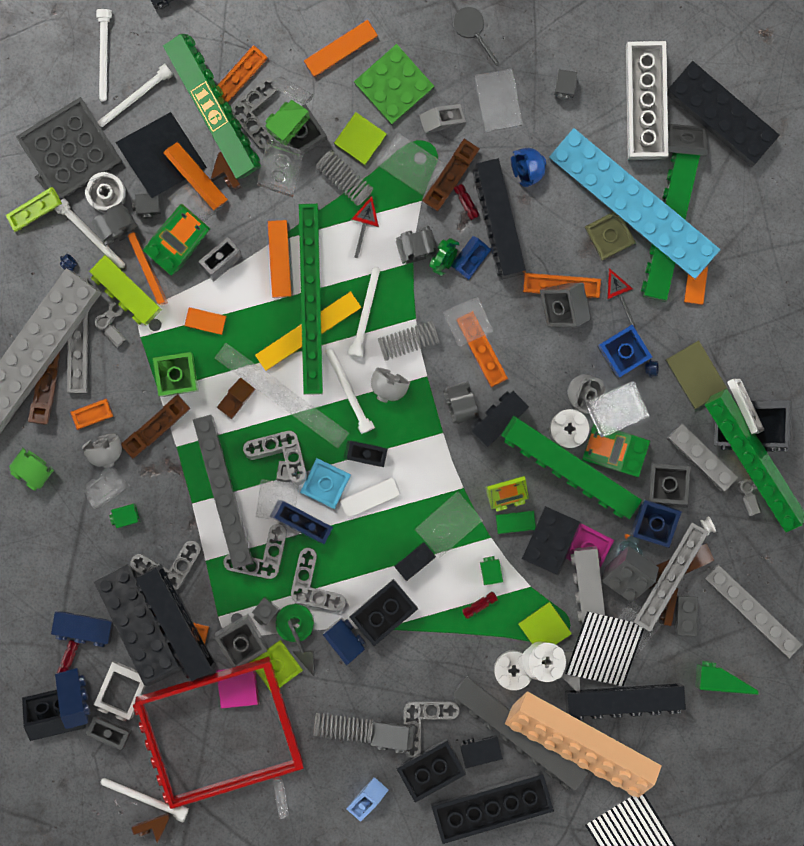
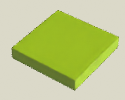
M355 112L334 144L363 165H366L387 133Z
M550 602L518 623L532 644L535 642H547L556 645L572 634Z
M281 639L269 647L267 652L250 661L253 662L270 656L279 688L303 671ZM264 668L255 670L270 690Z

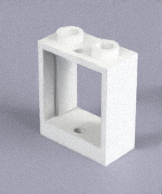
M113 661L94 703L95 706H98L97 710L106 714L112 712L116 714L115 717L122 721L130 720L134 714L133 704H135V699L137 696L142 695L145 688L137 670ZM114 672L140 682L128 712L102 702Z

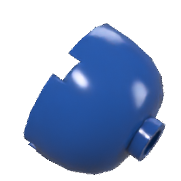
M529 147L513 151L514 156L511 157V167L515 178L519 175L520 185L528 187L538 183L545 174V157L537 150Z

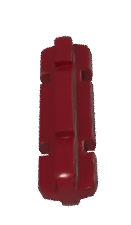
M457 185L454 191L459 195V200L465 211L468 212V217L470 220L479 217V213L474 208L475 205L469 194L465 192L464 185Z
M490 592L485 598L482 597L471 604V607H466L462 612L469 619L475 612L477 614L488 607L490 603L496 602L498 598L494 592Z
M75 640L68 642V649L65 650L60 663L61 667L58 668L57 673L68 671V668L71 667L76 654L75 650L79 647V643L74 642Z

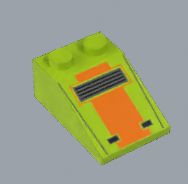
M525 476L485 487L491 509L495 508L496 512L507 509L506 505L514 503V506L526 504L525 500L529 499Z

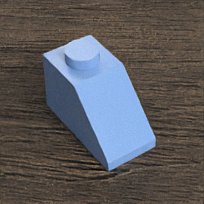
M373 778L346 810L361 822L379 804L388 792V789L376 778Z

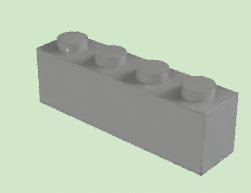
M680 424L667 437L720 491H726L738 478L683 424Z
M597 546L575 548L574 554H571L572 566L576 565L577 573H573L574 585L578 584L579 592H575L576 603L581 605V611H577L578 621L584 622L587 612L605 615Z

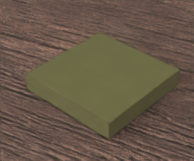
M615 212L584 227L601 261L636 244L626 222Z

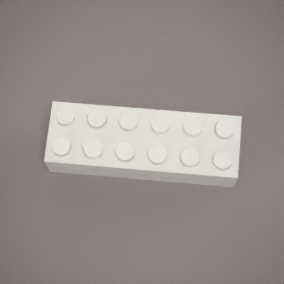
M666 41L627 42L628 160L666 159L668 157Z

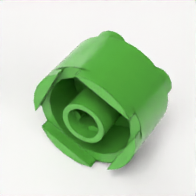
M24 447L9 465L10 474L18 480L23 478L26 485L34 491L37 488L41 489L54 469L51 466L48 469L45 466L46 462L33 452L28 451L26 453Z

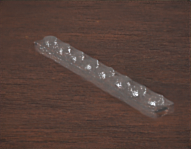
M227 343L224 344L216 355V360L335 447L339 448L349 435V432Z

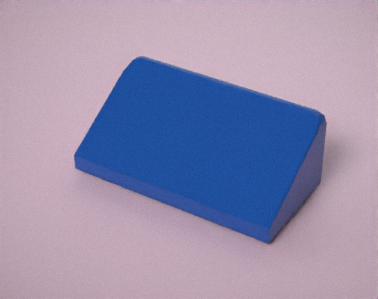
M472 236L451 267L469 280L489 254L491 248L479 238Z

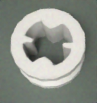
M709 516L706 517V520H700L703 529L709 533L716 532Z

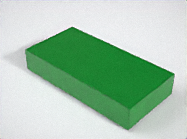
M534 511L496 515L498 534L529 531L536 528Z

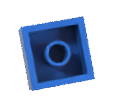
M633 325L598 345L617 378L652 358Z

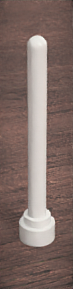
M97 9L96 18L100 22L99 100L105 102L107 100L108 23L112 18V10Z
M164 63L160 66L157 75L98 121L99 126L104 127L161 80L165 81L173 77L174 74Z
M65 198L61 199L62 204L54 210L58 214L66 215L120 269L125 268V263L108 246L105 247L101 239L71 210L70 203Z
M379 267L372 269L355 343H352V346L349 347V355L363 357L364 349L362 342L380 273Z
M331 348L327 349V357L359 420L358 429L360 433L364 434L374 429L373 422L369 421L368 418L366 419L334 351Z
M103 778L101 780V785L171 813L177 821L182 823L188 814L189 808L185 806L170 809L169 804H165V802L109 779Z

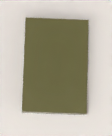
M699 340L665 360L694 409L705 404L710 396L727 388Z

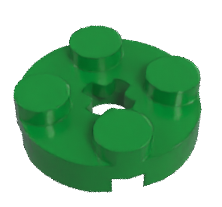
M449 238L447 241L443 239L438 246L439 252L436 257L432 258L429 267L433 268L434 273L442 276L445 274L443 270L451 267L458 253V249L455 248L456 245L459 246L458 241Z
M296 603L283 607L277 614L275 622L278 634L286 641L296 642L288 621L291 618H298L300 626L298 628L294 626L299 640H305L313 630L314 620L312 613L305 606Z

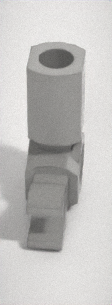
M114 302L109 306L108 312H104L95 318V325L99 330H104V335L118 348L126 341V338L114 325L110 326L114 318H118L123 314L122 309L118 313L113 312V308L117 305Z
M750 478L740 481L737 487L738 491L744 494L743 500L748 515L752 516L761 513L756 494H753V491L758 489L753 480Z

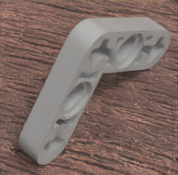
M272 78L262 80L232 106L234 118L240 122L241 127L255 144L263 150L271 148L273 138L253 112L276 94L278 86ZM266 83L269 85L273 83V91H265L264 95L266 97L263 98L262 94L257 90L260 88L263 91L266 88ZM253 94L260 97L259 103L251 104L249 102L250 96ZM238 107L240 109L244 108L243 113L246 117L249 114L251 115L244 123L241 122L244 119L240 114L235 115L237 113L236 108ZM255 121L258 124L257 129L249 131L247 129L248 122ZM260 132L264 138L269 137L268 144L266 145L263 143L261 145L260 137L257 135L256 138H254L253 135H256Z
M285 431L250 440L244 444V454L251 460L283 452L291 482L295 485H301L306 481V469L299 441L294 432ZM288 437L293 439L291 444L286 442ZM278 439L281 440L282 447H280ZM269 441L276 443L275 448L272 450L266 448V444ZM259 444H262V448L264 451L261 452ZM250 447L255 449L253 454L250 452ZM291 454L299 455L296 462L288 460ZM294 467H298V471L301 474L299 479L295 477Z
M275 524L270 527L263 559L252 557L257 565L255 571H248L246 566L242 567L243 570L231 568L230 564L227 563V560L231 559L230 554L224 558L225 568L230 571L267 579L276 577L279 572L286 540V528L281 524ZM277 527H280V531L283 532V535L278 537V541H282L281 545L270 543L271 539L275 540L276 535L273 533V530H276ZM271 546L279 548V554L276 557L269 555L268 550ZM260 562L264 563L262 567H269V564L273 565L272 568L275 569V573H271L269 576L267 571L261 570V574H258Z
M191 540L184 544L170 570L163 566L165 572L169 573V579L176 578L175 582L178 584L177 586L173 585L175 590L182 585L201 552V546L197 541ZM195 544L197 552L191 553L189 557L193 558V560L190 561L188 558L182 557L183 553L187 555L189 552L187 546ZM143 554L133 556L130 561L131 567L140 574L145 573L144 570L146 568L143 566L136 567L135 559L143 558L142 562L145 565H148L149 562L152 563L147 571L160 565ZM180 560H184L188 564L185 571H180L177 568V563Z
M311 548L303 549L299 554L292 585V599L297 603L328 610H342L346 604L343 595L310 587L317 554ZM307 551H310L313 559H310L308 565H312L311 569L300 567V563L305 564L303 554H306ZM301 570L309 572V578L306 581H302L298 577V573ZM301 588L303 593L308 594V590H311L310 602H306L307 597L297 599V595H294V592ZM315 593H321L324 596L322 603L317 604L313 601ZM327 594L331 595L329 599L335 600L336 597H340V601L343 602L338 608H335L334 603L330 602L328 603L329 606L324 605L327 601Z
M410 701L404 706V724H415L418 727V732L414 735V738L418 737V741L414 740V746L418 747V750H415L414 754H410V751L407 750L405 755L413 758L420 754L421 719H455L459 715V706L452 701ZM410 705H414L418 709V712L414 713V719L418 718V722L413 720L406 721V718L410 719V712H407ZM429 705H434L437 708V713L433 716L426 713V708ZM439 705H443V709H448L449 705H453L456 712H453L451 716L448 712H443V716H439Z

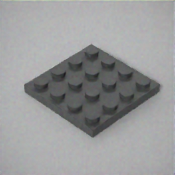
M81 97L16 136L47 187H53L60 200L88 184L90 178L95 174L107 172L122 163L121 158Z

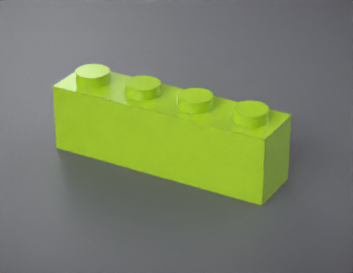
M106 255L89 271L93 275L91 279L98 286L100 284L106 287L104 292L112 299L116 297L120 301L118 305L125 312L130 310L134 314L132 318L139 325L143 323L147 326L162 310Z

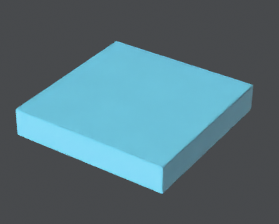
M316 458L300 493L335 509L351 474Z

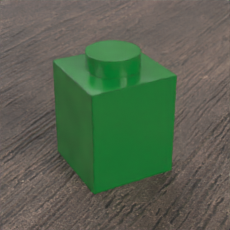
M135 503L112 509V514L109 515L112 526L115 525L116 528L141 522Z
M494 556L483 558V562H480L483 584L490 585L503 582L499 559H495Z

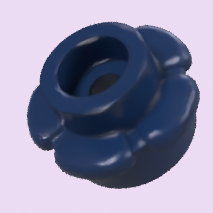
M70 254L61 256V267L64 270L67 268L74 271V267L77 265L76 260Z
M650 359L649 363L645 364V373L649 374V377L652 378V376H658L659 364L658 361Z

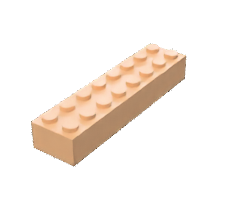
M528 691L512 705L505 725L509 726L513 731L522 733L529 740L542 744L546 749L560 754L564 759L573 761L580 768L593 772L595 776L611 782L613 786L622 788L634 797L639 798L655 785L662 765Z

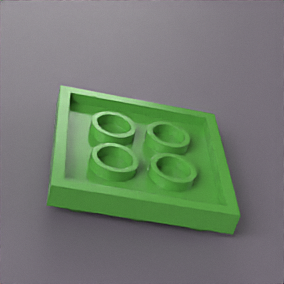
M397 44L354 81L355 85L391 125L434 88L429 79Z

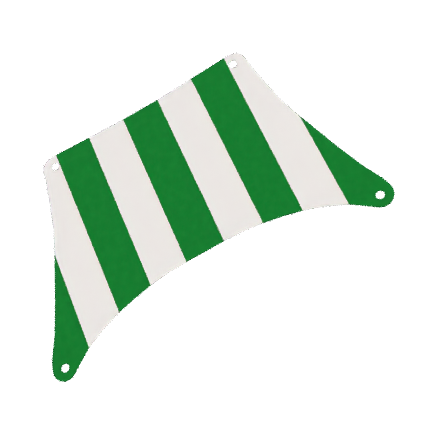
M416 140L408 143L390 156L371 174L366 176L362 183L366 181L365 186L370 184L373 190L360 205L356 206L354 201H351V198H348V195H345L344 192L318 211L321 311L349 292L353 294L361 306V309L321 334L323 394H303L302 348L265 371L255 356L302 324L299 224L288 231L292 297L272 298L269 245H267L243 262L228 269L214 282L210 278L168 298V303L163 306L157 304L162 310L154 319L160 320V330L152 331L149 324L147 326L143 323L141 325L138 324L140 338L155 383L156 376L153 358L188 352L193 353L199 391L179 394L191 409L170 429L191 498L216 610L222 628L232 623L231 617L233 614L239 613L242 616L249 614L261 636L278 634L275 622L279 611L267 625L265 623L261 625L253 618L254 614L252 611L264 597H267L280 610L287 605L295 603L308 608L314 620L312 631L325 630L341 617L344 620L348 619L354 626L353 629H359L349 616L394 579L418 607L417 611L394 630L496 636L530 642L518 623L548 602L552 604L570 630V619L565 611L549 601L525 581L505 558L477 515L452 462L417 340L418 350L415 349L412 342L414 350L412 352L407 341L410 353L407 352L404 345L406 354H403L400 347V356L395 346L397 357H395L392 350L393 359L388 352L389 360L386 361L378 342L380 337L384 336L386 339L388 335L391 340L390 334H393L395 338L394 333L396 332L399 337V331L403 335L404 329L407 334V328L411 332V327L415 330V325L417 326L414 299V264H406V262L402 264L395 241L404 232L412 231V233H416L421 202L438 162L436 148L429 142ZM418 152L426 155V162L422 165L414 161V156ZM358 187L350 194V196L355 193ZM362 189L354 196V198L358 196ZM372 196L379 227L366 224L359 256L355 258L363 223L351 219ZM379 267L380 273L362 342L364 349L363 357L349 355V347L352 346V343H355L372 269ZM189 307L227 316L222 335L184 326ZM329 348L334 351L366 419L368 418L369 421L373 422L375 428L364 434H361L358 429L359 420L327 357L326 350ZM377 367L388 369L391 371V374L395 376L399 374L410 382L408 391L401 399L397 401L388 400L387 403L377 399L378 395L371 388V378ZM241 377L256 390L234 418L231 419L219 410L217 406L227 395V391ZM176 395L160 397L163 406ZM207 415L214 417L252 557L263 559L270 527L275 524H281L286 528V540L279 572L276 577L267 579L230 571L225 568L224 558L229 554L193 419ZM285 431L294 432L299 441L307 477L316 458L351 474L335 509L300 493L304 483L295 485L292 482L277 481L279 461H285L283 452L251 460L244 454V444L250 440ZM288 437L286 442L291 444L293 439ZM278 439L280 447H282V442ZM347 440L387 448L384 467L343 459ZM269 441L266 444V448L269 450L274 449L276 446L274 441ZM259 444L261 452L264 451L262 448V444ZM250 447V452L253 454L255 449ZM291 454L288 460L296 462L299 455ZM299 471L297 474V479H299L301 475ZM393 478L400 493L399 496L347 518L341 505V500ZM283 500L332 526L333 529L325 544L318 543L269 517L277 501ZM277 527L276 530H273V533L276 535L275 540L271 539L270 543L281 545L282 541H278V537L283 535V532L280 531V527ZM425 542L436 558L406 582L394 566ZM271 546L268 550L269 555L276 557L279 554V548ZM311 548L317 554L310 587L343 595L346 604L342 610H328L297 603L292 599V585L299 554L303 549ZM307 551L306 554H303L305 564L300 563V567L311 569L312 565H308L310 559H313L310 551ZM494 556L495 559L500 561L503 582L484 585L480 562H483L485 557ZM231 559L227 560V563L233 568ZM254 561V564L246 566V569L250 572L256 570L257 565ZM260 562L258 574H261V570L267 571L269 576L271 573H275V569L272 568L273 565L269 564V567H262L264 563ZM301 570L298 573L299 579L306 581L309 578V572ZM299 588L298 591L294 592V595H297V599L307 597L306 602H310L312 591L308 590V594H305ZM490 592L495 593L498 598L496 602L490 603L488 607L477 614L475 612L469 619L464 616L463 609L471 607V604L482 597L485 598ZM321 593L313 595L315 603L320 604L323 602L324 596ZM327 594V601L324 605L329 606L328 603L330 602L334 603L335 608H338L343 602L340 601V597H336L335 600L329 599L331 595ZM298 618L290 619L293 626L297 628L300 626L298 624V622L300 621Z

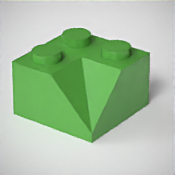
M290 100L289 103L285 102L276 114L272 113L265 122L267 124L265 127L267 132L283 146H286L310 118L309 112L293 100Z
M188 352L153 358L159 397L199 391L193 353Z

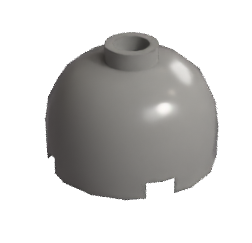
M377 367L371 378V388L378 395L377 399L385 403L388 400L397 401L401 399L408 391L410 382L399 374L395 376L390 373V370Z
M582 374L575 377L567 391L568 400L571 405L585 414L594 412L592 409L596 406L600 407L606 396V387L603 386V380L591 374Z
M115 433L97 437L98 440L94 443L90 440L83 445L82 449L87 460L92 465L98 467H112L122 453L121 441Z

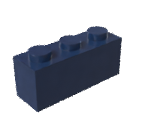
M283 500L277 501L269 516L321 544H325L333 529L332 526Z
M55 611L51 635H56L55 639L67 640L68 637L74 638V642L86 644V641L94 642V646L105 647V644H110L114 623L109 619Z
M78 668L55 674L60 717L65 729L88 724L87 715H90L88 703L85 702L88 700L86 689L83 688V686H86L84 675H80Z

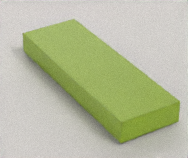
M50 187L5 216L14 232H17L57 208L62 202L55 189Z

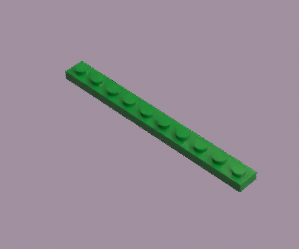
M318 203L299 204L303 394L319 395L323 394Z

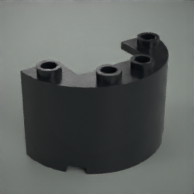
M751 401L764 428V431L756 434L765 450L767 452H775L776 448V451L788 452L791 441L792 401ZM715 422L714 446H720V450H732V447Z

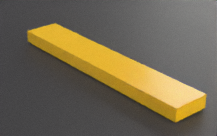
M351 292L321 311V334L361 309V306ZM302 324L255 355L265 371L302 348Z

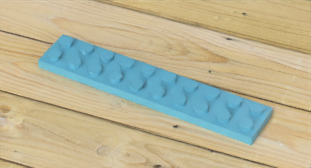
M575 128L572 129L549 156L554 163L694 279L701 274L720 252V248Z

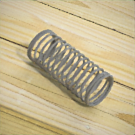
M329 150L316 164L317 170L320 169V172H323V175H326L329 181H332L336 187L339 186L338 188L342 189V192H345V195H348V198H351V201H354L356 206L360 205L370 195L373 187L370 184L365 186L366 181L362 183L363 178L359 180L360 175L355 178L357 172L352 175L354 169L349 172L351 167L346 169L348 164L343 166L344 161L339 164L341 158L336 161L338 155L333 158L335 152ZM355 184L351 191L347 193V191ZM358 187L355 193L350 196V194ZM362 189L358 196L354 198V196Z
M432 320L427 322V326L425 323H423V327L419 324V329L416 325L415 330L411 327V332L407 328V334L404 329L403 335L399 331V337L396 332L394 333L395 338L393 334H390L391 340L388 335L386 339L384 336L378 338L385 361L389 360L388 352L393 359L392 350L395 357H397L395 346L400 356V347L403 354H406L404 345L407 352L410 353L407 341L412 352L414 351L412 342L415 349L418 350L416 340L419 348L422 349L419 336L424 348H426L424 337L430 347L427 333L432 345H434L433 338L436 344L439 343Z
M316 712L313 736L319 737L321 732V737L323 738L326 730V738H328L330 732V739H332L333 733L334 739H337L339 731V740L343 733V740L346 739L347 735V741H349L352 732V742L356 734V742H358L360 736V742L362 743L365 733L364 743H371L373 719L369 720L367 730V718L365 719L364 728L363 718H361L360 726L359 718H357L354 729L355 718L352 717L350 727V716L348 717L347 725L346 716H344L341 728L342 716H339L337 726V715H335L333 724V714H331L328 727L329 714L327 713L324 725V713H322L319 728L320 713Z

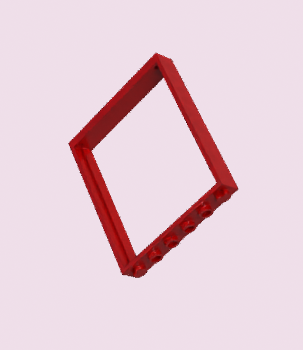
M270 656L203 676L194 681L190 680L137 696L135 704H133L135 715H139L141 720L139 722L141 733H145L147 738L145 740L147 751L151 750L153 756L151 757L152 766L154 769L157 768L159 774L156 775L158 784L163 786L164 789L162 793L165 804H169L170 809L304 769L301 753ZM264 668L293 760L174 795L144 704Z

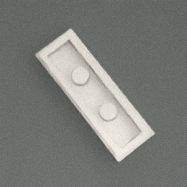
M741 379L728 381L727 383L751 434H758L764 431L763 425Z
M390 478L340 502L347 518H350L399 496L400 493L393 478Z

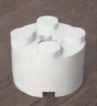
M101 172L90 178L85 189V195L90 205L97 211L107 213V209L118 204H125L126 188L115 175ZM105 189L110 191L107 197L102 195Z
M573 409L563 410L553 417L549 426L550 436L559 446L574 448L581 445L587 439L589 423L581 412ZM568 424L574 427V431H571V434L564 430V427H567Z
M535 642L524 651L522 667L530 678L542 682H552L561 678L565 670L566 658L564 651L552 643Z
M517 650L506 651L497 658L494 664V675L498 683L508 690H520L526 687L532 679L522 667V652ZM512 665L519 669V671L515 672V675L508 672V669H512Z

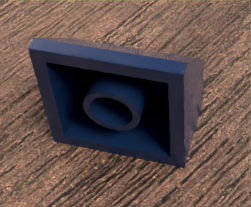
M644 499L636 515L631 534L633 537L670 548L682 511Z
M341 617L323 632V636L347 666L365 650L364 644L366 642L360 634L355 635L352 631L354 626L351 622Z

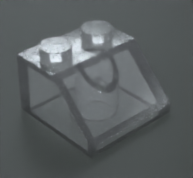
M189 182L168 198L176 209L180 204H183L202 222L208 220L224 206L221 205L216 210H213Z
M110 467L106 468L100 473L101 477L99 479H92L85 485L86 489L83 492L94 509H100L129 487V484L115 467L112 469Z

